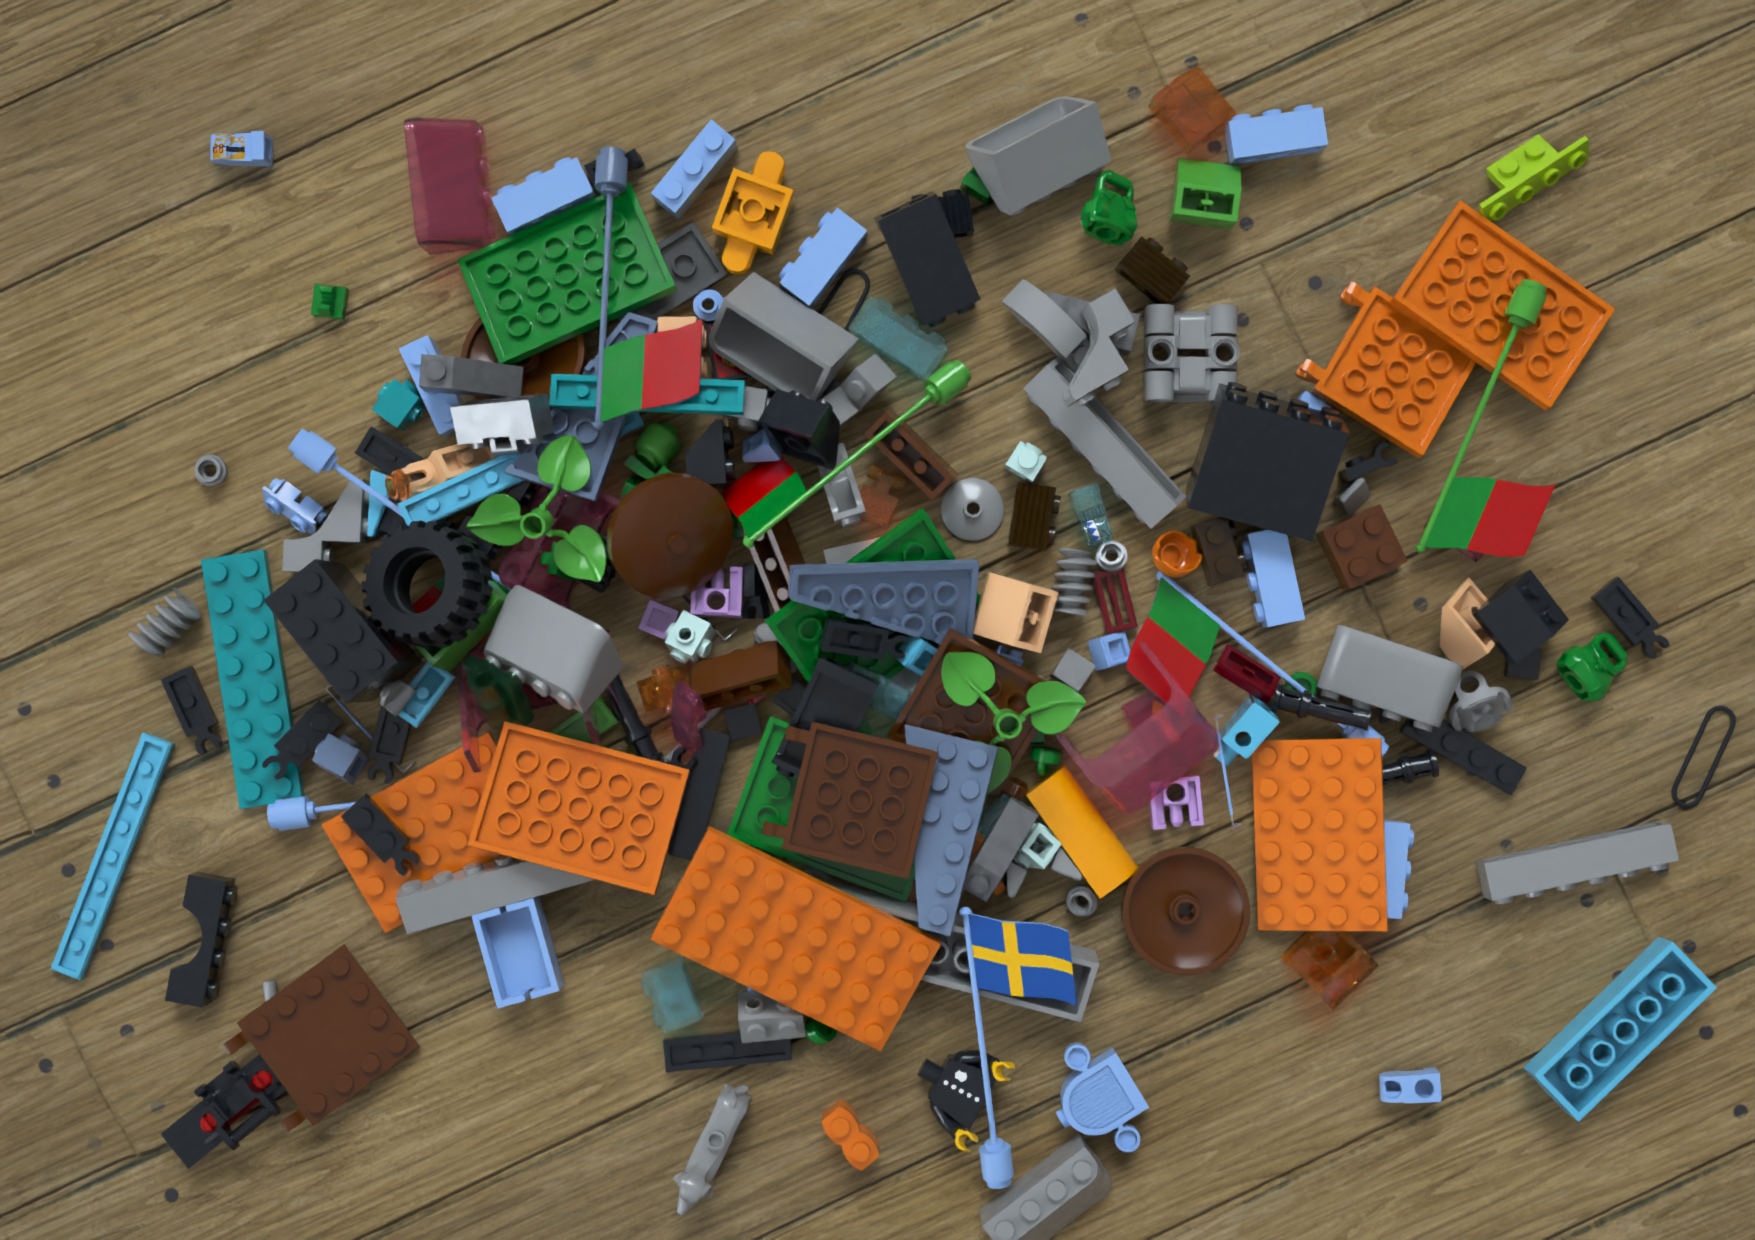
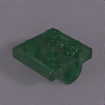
M469 655L462 662V666L468 676L467 683L489 727L502 729L505 721L513 723L515 720L527 726L535 718L529 705L530 700L524 694L521 687L522 682L516 674L511 671L504 672L496 668L489 660H480L472 655Z

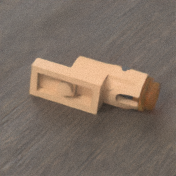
M455 444L434 450L427 459L410 463L404 468L392 471L391 475L385 478L386 490L391 499L404 501L499 456L492 454L490 446L472 449L471 444Z

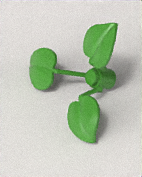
M565 435L551 442L539 458L537 470L540 479L545 483L555 484L539 508L533 509L526 515H521V506L516 499L507 494H494L481 503L466 527L481 539L502 546L515 545L525 536L532 539L539 538L543 534H546L548 537L561 536L564 539L557 542L554 547V561L557 567L563 573L573 578L599 582L604 576L607 565L606 548L600 535L594 529L585 525L576 526L570 534L563 530H553V516L547 510L548 505L559 492L560 487L567 491L579 490L587 484L591 476V462L586 451L575 436Z
M949 652L943 659L941 676L948 696L962 706L973 705L980 696L995 714L993 725L999 735L990 741L989 745L995 746L1000 741H1004L1005 738L1012 739L1017 737L1022 730V722L1026 720L1029 714H1031L1032 725L1038 731L1044 734L1062 732L1073 722L1080 710L1086 705L1085 699L1072 687L1056 681H1042L1033 685L1028 690L1026 700L1030 708L1025 709L1020 715L1007 708L999 710L984 693L995 682V669L985 656L974 652ZM998 747L987 794L995 790L1010 772L1012 765L1011 755L1003 747Z

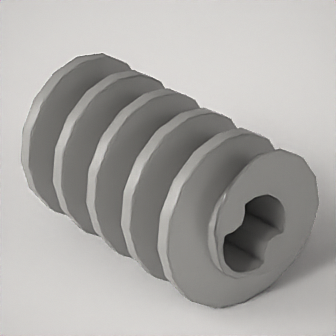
M1059 548L1058 552L1067 558L1056 562L1057 566L1064 569V571L1054 573V577L1060 580L1062 584L1052 586V590L1060 594V596H1057L1055 606L1058 608L1053 611L1078 616L1088 615V611L1080 607V605L1091 601L1090 598L1083 595V592L1093 590V586L1086 583L1085 579L1095 577V574L1087 570V567L1097 565V561L1089 557L1090 554H1093L1091 552Z
M173 588L177 595L176 598L168 595L164 596L168 604L167 607L159 604L155 605L159 613L158 616L150 613L146 614L150 622L149 625L141 622L137 623L141 631L140 634L132 631L128 632L132 641L148 654L159 657L163 656L166 652L165 647L169 648L174 645L173 637L181 638L183 636L182 628L190 629L192 627L191 619L199 620L201 618V613L196 604L176 588Z

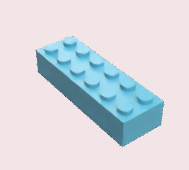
M1658 936L1535 1055L1523 1069L1568 1115L1580 1121L1717 987L1673 941Z

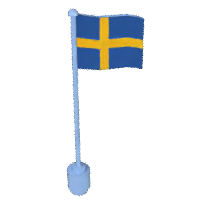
M963 907L960 909L959 915H963L990 1139L986 1140L985 1144L979 1148L981 1170L987 1187L1002 1189L1012 1184L1011 1178L1014 1176L1011 1145L996 1136L978 988L1009 996L1053 998L1077 1006L1068 930L1045 923L997 920L973 914L970 908Z

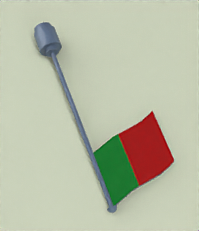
M604 147L600 149V153L596 157L594 187L597 191L601 192L602 196L607 197L595 422H592V427L596 430L603 429L606 422L630 413L676 405L700 394L703 319L678 329L636 336L605 348L613 198L618 197L620 193L625 192L627 189L628 159L625 157V151L617 147Z

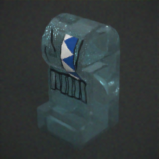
M1098 483L1069 492L1068 496L1087 546L1092 547L1113 540L1112 530L1106 516L1107 513Z

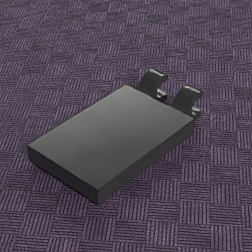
M691 222L657 244L678 291L630 313L658 321V317L667 316L695 298L699 292L709 289L728 277V273L694 222ZM622 315V316L618 317L619 323L621 322V320L624 318L625 315Z

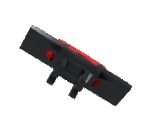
M260 1054L243 1068L236 1061H230L226 1064L221 1074L208 1084H201L194 1090L196 1096H201L203 1100L161 1133L164 1140L188 1169L223 1141L232 1150L237 1149L240 1146L239 1142L272 1115L276 1117L281 1113V1109L274 1099L286 1091V1089ZM261 1101L264 1106L232 1131L230 1125Z

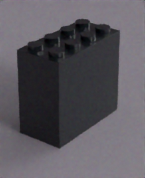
M1228 382V385L1219 383L1186 486L1188 508L1313 541L1349 436L1343 416H1339V411L1328 407H1322L1321 410L1309 408L1307 402L1299 399H1290V402L1277 399L1278 396L1269 391L1260 390L1259 393L1246 391L1247 387L1239 383Z
M314 559L263 601L345 703L374 701L380 696L382 689L387 683L402 679L422 663V660L408 643L388 637L381 632L379 626L374 625L370 619L372 612L367 611L363 603V599L367 598V595L362 592L361 584L345 564Z

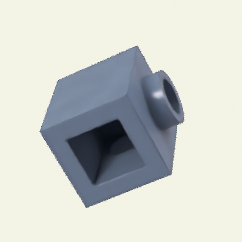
M328 733L325 740H322L317 745L312 761L323 770L354 785L370 758L356 748L358 743L343 734L340 738H337Z

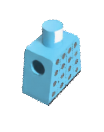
M1251 694L1247 696L1220 731L1221 740L1223 741L1224 761L1227 767L1238 754L1245 759L1249 758L1280 722L1276 712L1271 711L1270 707ZM1239 732L1248 733L1243 739L1236 738ZM1218 748L1213 755L1221 762L1220 750Z

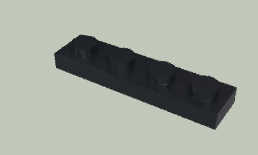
M1406 718L1399 731L1509 795L1513 794L1527 769L1524 765L1462 730L1461 732L1456 731L1452 724L1445 720L1442 721L1440 729L1433 727L1432 732L1413 727L1414 721Z
M740 1031L664 1038L663 1040L666 1072L793 1059L791 1039L742 1043Z

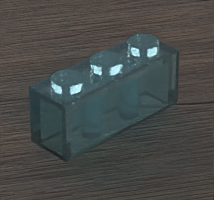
M869 296L848 327L849 333L922 381L927 379L937 370L948 353L949 348L945 346L947 341L933 331H930L928 335L919 329L920 323L911 316L904 314L901 317L893 312L894 306L885 299L878 296L875 300Z

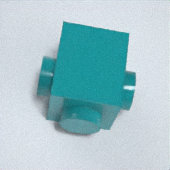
M393 379L391 383L387 382L382 386L377 394L379 400L371 410L396 428L405 431L410 422L415 423L423 414L424 408L422 406L424 402L418 396L420 393L414 384L408 380H405L402 384Z

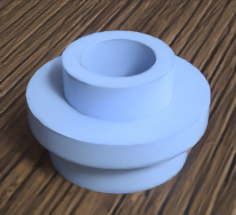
M711 289L699 292L693 301L695 314L704 321H714L723 302V297L717 291ZM706 300L714 301V307L711 310H705L703 303Z

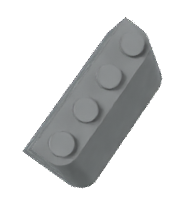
M1070 96L1051 99L969 141L965 145L970 162L1001 212L1008 215H1017L1024 212L1026 206L1033 202H1040L1050 198L1051 193L1060 188L1073 186L1077 179L1084 175H1092L1099 172L1101 166L1112 161L1097 103Z
M753 272L723 299L708 340L710 347L716 354L772 390L776 391L779 389L789 393L793 390L801 393L808 399L816 401V399L822 396L850 357L859 338Z
M515 585L506 595L483 651L486 657L484 661L492 670L496 672L502 670L509 674L515 682L519 684L526 683L532 686L541 696L547 697L549 695L555 698L564 708L569 710L574 708L583 714L624 668L610 635L600 625L520 585Z
M1337 625L1316 687L1322 690L1320 695L1339 701L1340 696L1351 699V706L1370 710L1372 706L1383 710V717L1398 722L1404 717L1414 721L1413 727L1432 732L1433 727L1440 729L1463 665L1353 628Z
M1078 1132L981 1207L979 1213L982 1227L992 1240H1049L1109 1193L1112 1187L1111 1175Z

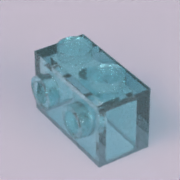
M682 956L647 968L643 972L644 978L640 980L643 992L646 997L651 996L655 1008L651 1009L654 1022L657 1027L662 1026L664 1033L682 1028L702 1019L703 1013Z

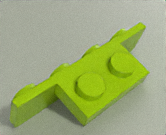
M1538 134L1487 167V177L1500 191L1479 204L1480 214L1491 222L1500 220L1507 212L1519 204L1528 202L1533 195L1542 189L1554 185L1562 176L1573 169L1575 170L1583 166L1589 159V139L1584 136L1558 153Z

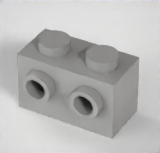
M746 386L744 415H724L728 422L737 423L739 429L757 432L758 427L763 428L758 420L771 400L768 390Z
M757 991L738 993V1022L742 1043L806 1037L805 1014Z

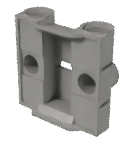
M1170 304L1147 305L1144 309L1143 401L1154 403H1213L1219 383L1228 385V382L1237 383V372L1235 371H1237V359L1240 354L1236 337L1238 306L1220 304L1209 306L1207 311H1174V305ZM1161 346L1165 348L1168 355L1167 360H1156L1152 354L1153 347ZM1222 346L1229 350V361L1224 362L1217 358V347ZM1177 349H1205V357L1177 356Z

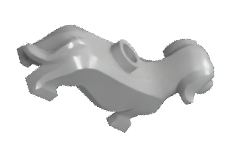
M726 1083L724 1084L713 1113L701 1133L683 1172L674 1177V1181L679 1186L678 1214L685 1215L702 1198H711L713 1196L711 1183L752 1096L745 1093L748 1091V1086L741 1085L734 1089V1087Z

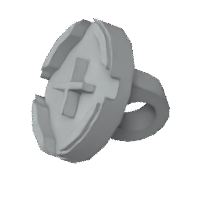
M1470 670L1464 671L1460 674L1454 690L1458 702L1449 710L1448 717L1456 731L1461 732L1465 728L1467 732H1478L1498 724L1503 719L1502 714L1505 711L1508 714L1511 712L1513 701L1506 689L1488 687L1485 678L1480 673ZM1467 682H1475L1479 685L1478 689L1471 693L1462 691L1461 687Z

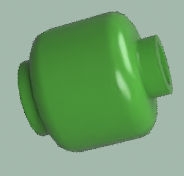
M663 422L662 424L649 423L634 443L635 450L637 451L635 454L636 458L653 470L657 467L662 468L663 465L667 467L681 449V441L677 437L679 434L678 430L668 422Z

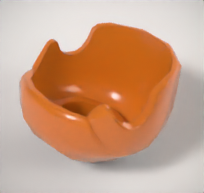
M1170 530L1157 537L1152 548L1154 565L1167 577L1181 578L1189 575L1198 568L1203 559V555L1198 553L1197 541L1179 531Z

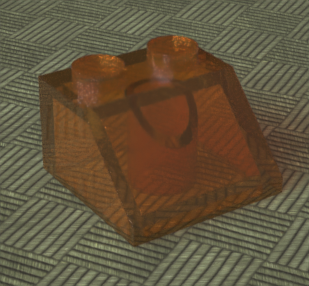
M1198 65L1176 77L1156 93L1148 105L1187 155L1230 121L1233 116L1237 115Z
M1305 931L1280 955L1300 978L1333 1010L1379 966L1370 954L1346 931Z

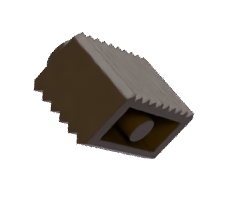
M1141 236L1117 265L1115 271L1155 304H1168L1189 279L1190 275L1186 273L1188 268L1179 259L1173 257L1170 260L1162 253L1163 247L1156 240L1150 237L1146 240Z
M1025 482L1017 483L1007 546L1046 551L1047 545L1053 546L1056 527L1050 526L1052 514H1058L1061 496L1055 495L1056 487Z

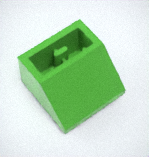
M1178 158L1169 221L1231 230L1238 220L1242 191L1241 166Z

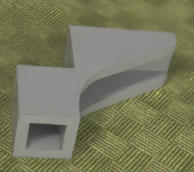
M1116 288L1090 302L1081 311L1090 331V346L1063 394V401L1067 408L1076 402L1079 407L1096 398L1094 392L1104 387L1106 392L1123 382L1120 377L1129 370L1113 343L1129 334L1127 328L1135 320Z
M874 354L856 367L839 387L822 398V400L832 405L833 412L840 421L841 430L865 406L882 394L897 376L877 354Z
M844 443L838 444L835 468L848 458ZM817 465L821 479L833 471ZM849 465L824 485L835 524L842 523L843 528L862 523L861 517L866 516V510L851 465Z
M360 479L361 481H363L364 483H366L368 486H370V481L365 480V479ZM349 481L327 519L317 532L301 539H284L282 571L299 572L314 559L334 562V551L330 548V542L368 544V537H370L367 536L369 493Z

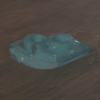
M851 661L848 665L849 667L880 681L869 707L897 719L912 692L899 683Z

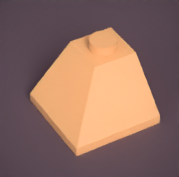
M1469 577L1462 582L1442 607L1440 648L1448 660L1463 665V669L1487 655L1495 645L1472 615L1488 599Z

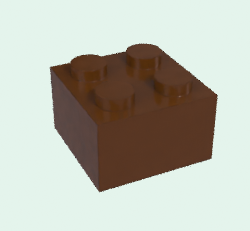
M1381 504L1372 506L1315 533L1342 590L1354 588L1408 562Z

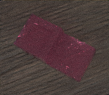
M679 681L675 685L672 698V731L674 740L692 754H695L703 748L697 724L707 717L700 694L684 682Z

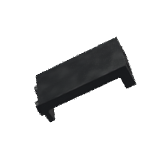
M928 192L874 217L878 230L882 232L915 308L920 324L923 326L928 324L929 327H934L946 321V315L957 311V314L967 312L975 307L974 302L981 300L939 199L934 192Z
M822 654L789 726L810 731L811 723L816 722L857 732L880 681ZM784 735L771 763L777 765L776 770L784 775L794 777L796 774L799 776L806 744L786 740Z

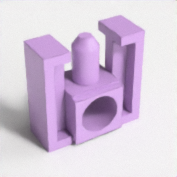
M730 567V589L724 588V572L720 568L715 576L711 578V588H705L704 584L702 587L691 592L690 613L697 617L742 618L743 567ZM715 595H721L725 598L724 606L718 610L711 609L708 606L710 598Z
M1198 775L1147 780L1150 821L1153 830L1166 829L1163 806H1169L1170 820L1174 827H1180L1183 823L1182 805L1188 804L1189 825H1204L1200 777ZM1178 783L1181 786L1182 794L1177 800L1171 801L1166 794L1167 788L1171 784Z

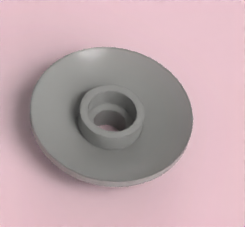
M978 478L960 480L953 484L943 497L941 504L943 522L947 529L960 539L977 541L987 538L997 530L1003 519L1004 505L1002 497L998 490L985 480ZM976 503L979 507V512L975 515L968 513V504Z

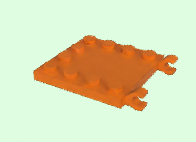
M1351 282L1348 288L1344 289L1340 299L1346 304L1358 306L1360 309L1325 369L1306 358L1304 363H1301L1295 375L1306 382L1315 384L1311 391L1312 393L1419 459L1426 452L1476 362L1391 303L1392 296L1376 286L1370 292H1367L1358 284Z

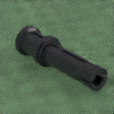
M618 674L606 687L605 692L626 732L625 742L627 745H631L636 756L658 761L664 755L662 752H658L650 736L652 734L651 729L648 726H644Z
M1279 683L1271 709L1274 712L1279 709L1295 713L1298 718L1302 719L1308 715L1366 731L1372 712L1371 710L1312 697V693H1309L1307 690L1298 692L1283 688V684Z
M1432 749L1426 750L1425 754L1409 758L1403 755L1397 759V762L1383 765V785L1398 781L1409 784L1413 782V779L1429 775L1434 778L1439 777V766Z

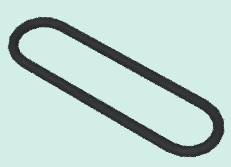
M1715 706L1705 715L1672 787V798L1680 807H1694L1701 801L1735 729L1736 717L1728 707ZM1719 710L1725 711L1731 717V725L1697 798L1691 803H1683L1677 797V787L1711 715Z

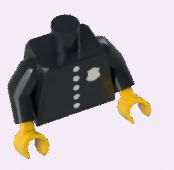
M966 1050L959 1051L955 1055L948 1054L942 1066L926 1058L917 1075L932 1083L928 1091L930 1108L940 1126L955 1139L956 1146L960 1150L970 1152L965 1146L966 1138L969 1137L972 1141L978 1142V1137L974 1133L965 1131V1128L970 1130L986 1100L980 1051ZM986 1053L991 1089L996 1080L1010 1081V1078L1004 1076L1003 1068L1015 1069V1065L1009 1061H1000L998 1058Z

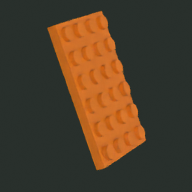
M1460 200L1454 206L1390 302L1493 374L1513 327L1508 323L1509 318L1504 313L1516 285H1520L1522 279H1529L1546 286L1545 295L1547 298L1535 326L1527 325L1526 329L1519 328L1498 378L1547 411L1560 395L1615 311V308Z
M504 721L468 846L656 896L691 771Z
M490 731L370 796L410 839L404 847L407 850L416 851L421 858L417 865L409 858L403 859L404 866L409 870L405 876L397 872L395 861L392 857L384 863L342 819L341 815L347 810L321 824L385 933L403 924L395 899L398 889L404 883L419 879L420 882L433 879L432 877L442 871L450 870L451 873L464 870L463 868L473 862L489 863L495 861V858L500 855L468 846L497 748V742Z
M1382 738L1264 740L1252 753L1258 930L1388 931Z

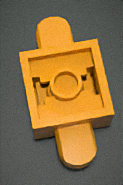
M767 151L761 153L756 160L752 174L733 168L712 225L714 235L727 240L722 254V262L727 271L732 274L741 275L747 273L751 268L756 251L774 256L795 199L794 190L781 185L786 167L784 159L776 152Z

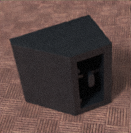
M715 419L686 453L687 474L703 479L715 489H726L731 485L730 481L736 480L735 462L729 459L728 449H734L733 431L730 427L726 426L722 419Z

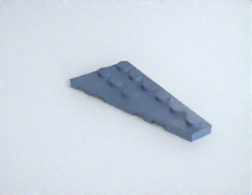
M628 312L607 338L605 348L636 336L657 333L658 321ZM599 353L594 360L591 359L586 365L582 375L598 374ZM552 409L553 432L542 436V442L525 444L524 453L520 454L513 464L510 463L504 472L507 475L553 489L555 484L545 483L539 477L537 470L539 458L551 442L565 435H573L578 439L589 456L592 469L591 476L587 484L579 490L567 491L560 487L559 491L597 503L628 415L606 422L603 429L596 430L592 427V422H595L596 410Z
M975 559L790 565L788 597L795 602L826 611L831 610L842 613L846 617L869 621L874 625L917 638L930 639L938 644L941 643L949 627L973 639L979 562Z
M905 724L906 744L938 751L914 854L918 926L920 929L951 937L999 748Z

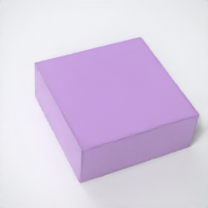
M650 600L638 629L666 640V631L671 623H676L680 611Z

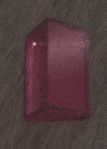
M420 117L405 119L404 129L414 227L419 246L429 255L479 250L490 245L491 239L495 238V226L493 220H489L488 208L492 207V196L490 189L485 188L484 177L489 176V166L487 158L482 157L481 145H486L484 127L479 126L476 120Z

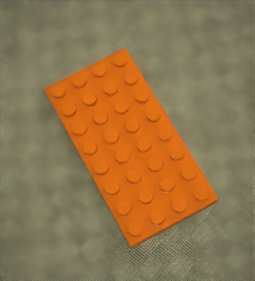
M711 826L708 827L650 940L879 1051L883 1049L941 945V939Z

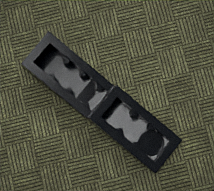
M703 728L699 729L692 759H696L698 764L691 770L668 855L691 860L706 833L731 741L730 735Z

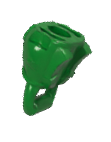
M1107 170L1100 174L1092 198L1084 204L1081 211L1080 221L1085 234L1108 245L1122 246L1123 242L1132 239L1138 223L1135 214L1136 208L1132 204L1134 189L1131 180L1112 170ZM1105 182L1125 191V197L1110 189L1106 190Z
M1601 633L1596 635L1587 645L1580 647L1572 646L1564 650L1556 666L1565 683L1580 700L1584 702L1600 701L1609 693L1613 678L1625 668L1628 654L1613 634ZM1601 642H1603L1618 662L1616 665H1613L1608 655L1600 648Z

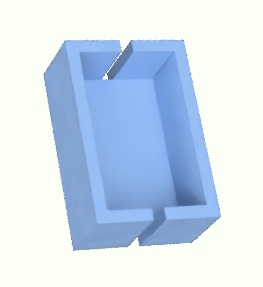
M540 896L472 915L497 1009L525 1001L530 996L533 999L554 993L564 987V980Z

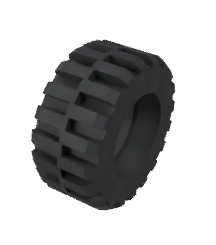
M420 520L412 521L410 526L402 524L396 527L394 535L387 533L380 539L381 546L373 548L370 553L372 557L369 565L365 564L363 573L367 575L366 581H362V592L366 593L367 598L363 599L365 609L372 612L370 614L371 621L375 626H379L381 632L388 637L422 648L434 649L436 646L444 648L451 646L452 640L460 642L467 637L466 631L468 629L474 631L480 624L477 619L480 614H486L489 607L485 605L487 597H492L493 587L488 586V580H492V572L490 568L484 566L488 563L485 553L479 550V545L473 539L440 523L432 521L426 523ZM439 557L445 570L443 592L432 607L417 614L410 600L411 581L422 564L430 559Z

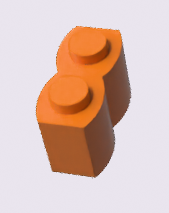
M839 1099L822 1113V1126L825 1133L833 1142L842 1146L843 1153L852 1166L862 1171L879 1157V1143L876 1136L868 1127L859 1123L858 1115L850 1104Z

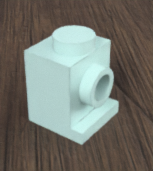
M1020 441L1004 468L1027 483H1032L1047 457L1036 446Z

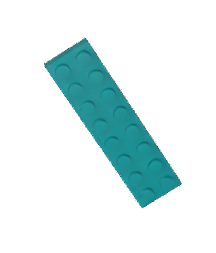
M267 550L202 559L201 564L239 809L273 804L279 799L305 796L300 766L296 767L289 762L286 774L278 780L274 778L280 771L278 763L271 762L266 768L262 767V763L266 758L277 756L280 753L273 745L294 725L278 620L263 601L273 593Z

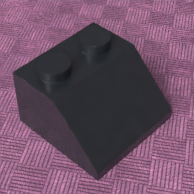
M777 389L758 421L782 454L834 470L837 463L840 421L833 412L832 405L822 399H816V401L808 399L797 391L792 390L789 393Z
M1531 570L1504 583L1472 614L1511 665L1517 663L1552 638L1569 621L1568 617Z

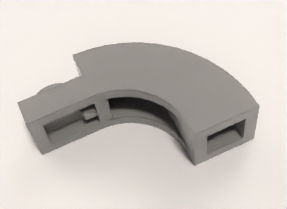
M1022 279L1001 302L1019 323L1025 325L1041 338L1076 373L1090 346V342L1086 338L1087 335L1053 300L1037 287Z

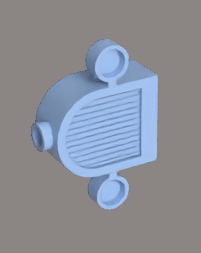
M1078 1042L1071 1043L1064 1051V1059L1066 1064L1074 1071L1068 1075L1061 1087L1060 1103L1062 1108L1056 1111L1065 1129L1072 1126L1083 1134L1093 1136L1103 1135L1114 1129V1141L1121 1151L1132 1152L1136 1150L1140 1145V1135L1134 1126L1125 1122L1149 1108L1145 1099L1113 1047L1090 1061V1053L1085 1045Z

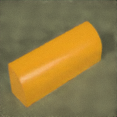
M1065 764L1027 791L1025 796L1035 810L1039 812L1040 817L1052 831L1055 838L1062 843L1061 846L1100 899L1126 881L1138 868Z

